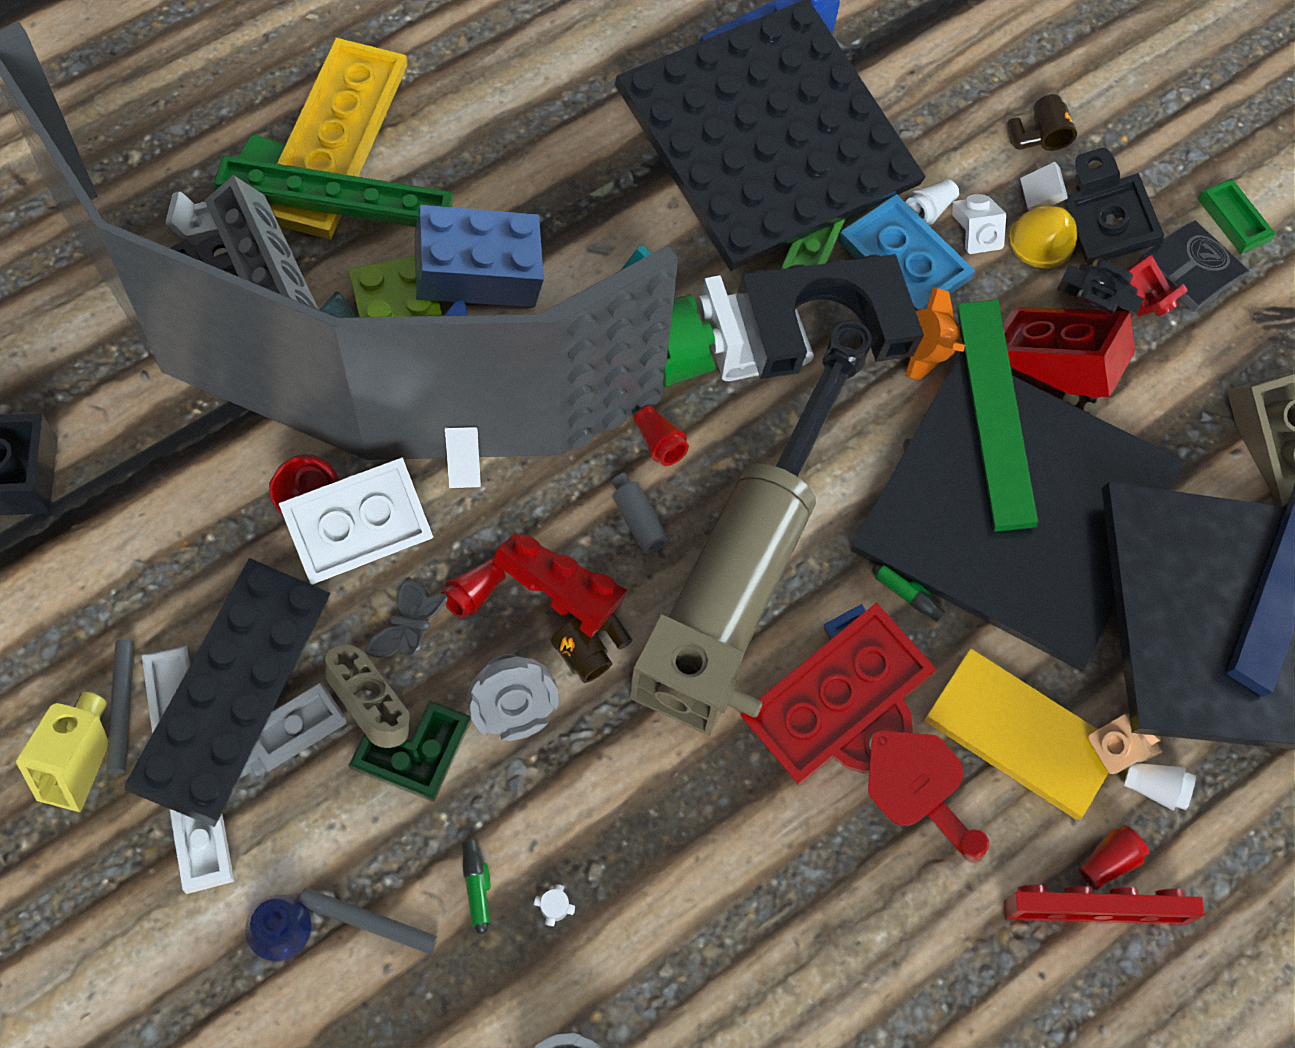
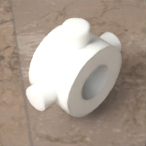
M556 884L554 889L547 891L542 897H535L534 905L541 907L542 915L546 918L545 924L548 926H554L555 921L562 920L567 914H574L575 905L569 904L568 897L563 892L564 886Z

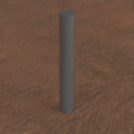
M120 639L115 642L106 772L110 774H123L126 772L134 642L127 639Z
M306 887L301 892L298 900V906L430 955L437 942L438 936Z

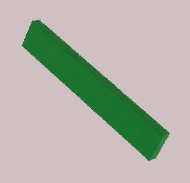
M226 155L222 156L212 185L213 191H216L234 175L265 195L270 204L416 227L420 205L452 207L454 201L453 192Z
M999 300L958 304L957 314L962 343L965 344L964 356L993 530L997 532L1035 528L1038 524Z

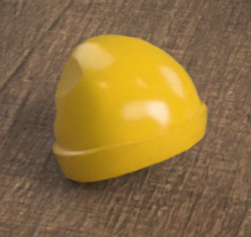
M1037 207L1024 213L1012 225L1009 242L1014 254L1022 262L1037 268L1053 269L1067 262L1074 252L1077 239V225L1072 215L1061 207Z

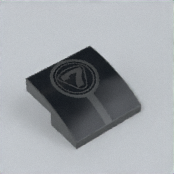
M1196 220L1187 223L1166 236L1164 243L1152 246L1138 259L1140 260L1143 257L1152 255L1170 288L1184 284L1188 291L1181 295L1179 299L1193 312L1212 303L1222 291L1241 282L1250 272L1247 267Z

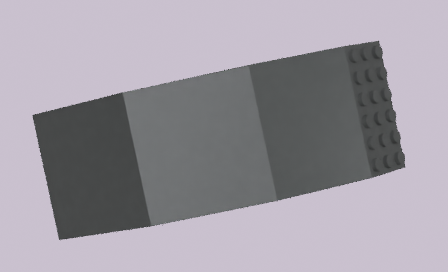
M20 22L0 30V88L56 205L162 373L365 460H395L402 457L403 459L447 458L445 428L477 427L479 457L562 455L571 449L579 450L585 447L594 436L606 429L611 431L620 427L627 417L646 406H656L663 397L664 368L667 363L679 259L668 245L540 314L336 318L105 222L91 201L97 198L98 195L26 31Z

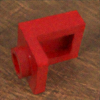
M1152 255L1141 258L1126 269L1133 274L1130 285L1138 289L1136 295L1144 298L1137 312L1138 317L1155 312L1156 316H1161L1171 311L1178 305L1176 299L1188 291L1184 284L1170 288Z

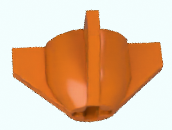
M936 287L932 289L927 308L916 311L924 336L914 356L909 357L910 362L905 374L909 378L921 380L940 362L950 359L957 351L963 352L965 344L961 342L960 328L955 322L949 291Z

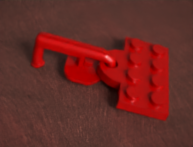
M877 602L758 700L762 701L763 705L757 717L754 718L743 712L740 714L741 719L798 787L834 758L846 769L863 774L869 773V797L891 822L901 826H909L919 822L927 815L966 861L978 863L985 856L989 848V838L981 830H968L944 803V800L962 782L963 767L960 760L938 736L913 733L911 712L903 700L936 672V668ZM871 738H872L871 749H870V747H869V742H870V740H871Z

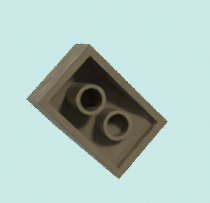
M1295 370L1227 390L1237 430L1278 505L1288 504L1295 485Z

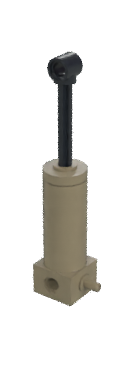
M845 320L833 328L827 351L822 359V364L825 368L777 465L755 463L746 466L742 471L670 615L667 617L661 614L634 666L630 693L631 700L708 736L711 735L720 714L725 712L727 706L754 718L758 716L763 705L762 701L736 689L738 672L744 653L816 505L814 493L799 478V475L846 379L854 377L864 366L872 341L871 332L864 324L854 320Z

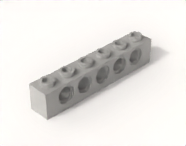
M233 175L207 197L205 203L238 277L319 310L265 195Z

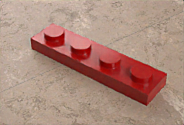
M1023 885L1018 887V891L1014 892L1004 901L1005 920L1189 925L1205 916L1202 897L1185 896L1182 889H1162L1155 891V895H1139L1137 888L1121 887L1109 890L1110 894H1093L1092 888L1088 886L1067 887L1063 889L1064 893L1047 892L1046 886Z

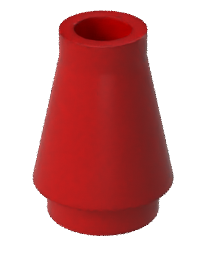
M646 406L637 412L634 417V423L638 426L652 459L664 466H670L679 462L689 449V445L686 442V434L660 415L653 406Z
M489 558L483 564L447 581L446 588L441 592V594L446 593L449 597L445 603L446 607L461 619H464L467 615L474 616L498 584L506 578V574L503 569L493 562L492 558Z
M1124 824L1119 829L1111 828L1088 860L1078 868V871L1093 889L1099 890L1105 884L1144 865L1143 858L1150 851L1143 839L1131 827Z

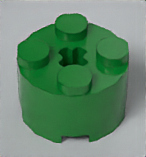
M691 294L677 297L673 302L667 363L664 368V388L715 370L714 359L709 348L710 345L715 344L713 329L708 321L701 322L696 302Z

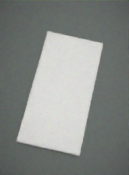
M477 427L445 428L449 488L481 487Z

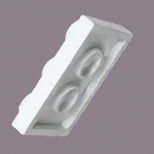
M403 457L278 503L311 585L434 538Z

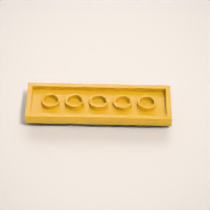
M336 38L277 164L359 177L408 66L407 56ZM269 203L280 227L330 240L342 216Z

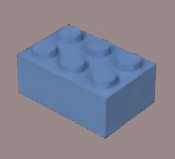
M420 205L414 233L416 299L449 302L464 299L465 303L523 307L536 306L544 281L538 214Z

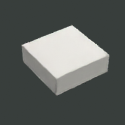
M1056 162L1020 178L1029 211L1037 207L1052 206L1068 199L1061 169Z

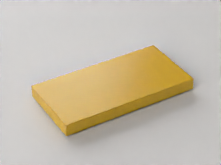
M973 649L969 650L924 720L1077 821L1083 818L1109 773L1089 741V735L1097 731V728Z

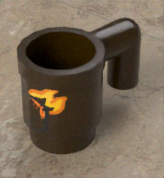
M1056 94L1046 95L1034 104L1033 119L1037 131L1025 133L1020 118H1012L1007 122L1013 146L1018 150L1038 145L1049 151L1060 150L1072 144L1077 137L1076 127L1072 122L1067 104L1063 102L1061 96Z
M614 613L592 638L580 630L582 621L579 619L566 624L551 638L554 648L558 650L572 673L577 674L583 683L595 680L612 666V661L607 655L608 650L599 638V634L606 631L619 650L628 646L633 640Z

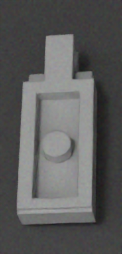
M323 683L317 684L272 712L240 778L252 771L256 777L266 771H271L347 724L345 716Z

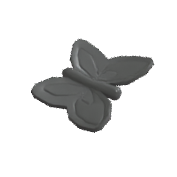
M412 581L404 582L397 593V608L404 617L399 615L391 617V623L397 626L384 628L374 635L365 648L367 655L382 658L392 656L398 651H401L405 656L413 657L420 650L424 638L423 635L430 628L428 620L440 611L447 602L448 595L444 593L428 597V592L420 584Z

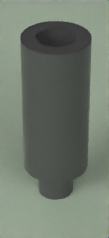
M626 473L615 476L612 479V483L616 491L612 497L641 551L647 555L661 550L669 543L670 538L639 482H631Z

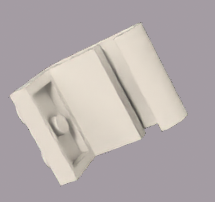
M719 275L705 278L703 293L698 296L697 302L702 320L708 321L713 329L715 344L710 346L715 355L722 379L724 381H734L758 376L759 373L736 299L737 294L727 296L722 278ZM796 309V317L807 349L802 365L804 366L814 359V354Z

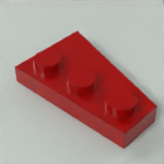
M514 533L497 548L493 559L496 565L528 590L543 591L553 600L550 607L559 614L565 615L569 611L582 621L580 630L590 638L620 607L627 593V589L617 585L609 576L595 574L578 565L577 561L563 554H556L541 546L536 539L527 535Z

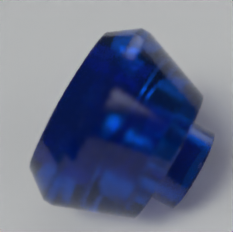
M274 895L265 898L252 909L247 918L245 926L247 943L256 955L265 960L283 961L290 959L305 947L310 938L312 930L311 916L307 908L292 896ZM281 915L282 919L280 920L276 916Z

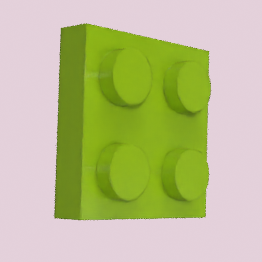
M415 256L348 268L359 317L442 316L439 301L416 299Z

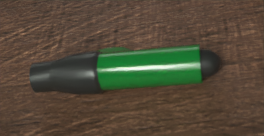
M886 565L873 566L872 572L875 575V579L908 602L912 608L931 617L936 622L944 615L945 610L934 602L929 591L915 581L909 583Z
M470 840L462 843L463 876L466 881L472 927H475L479 934H485L488 930V925L491 923L486 891L491 888L490 875L487 863H483L479 854L477 841Z

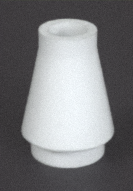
M945 179L938 184L912 191L905 203L928 225H931L951 202L958 198L959 189L952 180Z
M1136 762L1128 767L1123 786L1141 793L1172 811L1175 810V807L1187 810L1194 790L1196 775L1186 773L1185 767Z

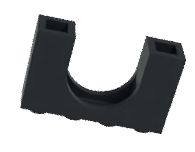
M874 254L862 259L847 261L836 259L825 264L809 266L798 264L787 269L772 271L755 270L749 274L742 275L736 295L760 379L798 374L800 372L807 349L795 310L809 301L831 300L851 309L861 320L862 324L871 332L872 341L870 347L875 362L913 357L924 336L896 254L885 256Z

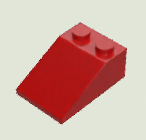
M1014 307L1003 323L1010 367L1070 395H1083L1090 398L1110 397L1135 353L1130 311H1115L1112 316L1101 310Z

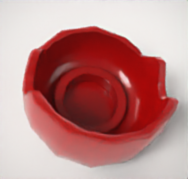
M312 454L294 456L277 468L269 482L270 500L277 511L282 514L278 503L339 481V476L327 460Z

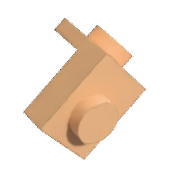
M1129 714L1120 716L1089 735V741L1110 774H1117L1136 762L1149 761L1163 753L1157 743L1161 740L1160 736L1131 733Z

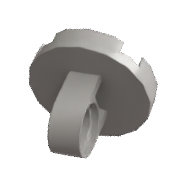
M514 654L499 655L491 659L472 680L467 693L468 710L474 725L485 735H487L486 731L492 734H499L501 740L505 741L528 738L548 724L547 716L552 712L553 708L557 710L559 705L558 687L548 668L538 661Z

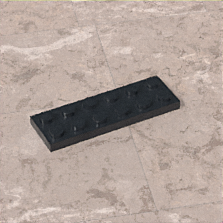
M249 558L125 783V791L215 827L331 593Z

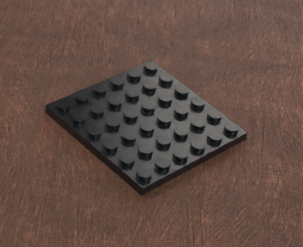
M809 0L800 1L616 76V88L730 271L886 201L896 194L899 195L919 186L926 177Z

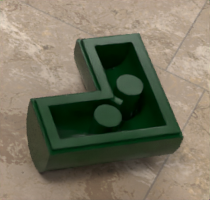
M430 700L411 741L406 739L399 746L384 748L373 744L364 733L349 763V767L354 771L435 802L470 726L471 717Z

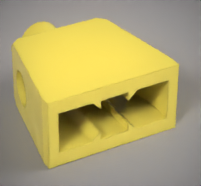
M82 692L74 707L60 703L52 704L17 758L16 764L36 801L81 812L108 748V738L100 721L107 702L99 695L91 692Z

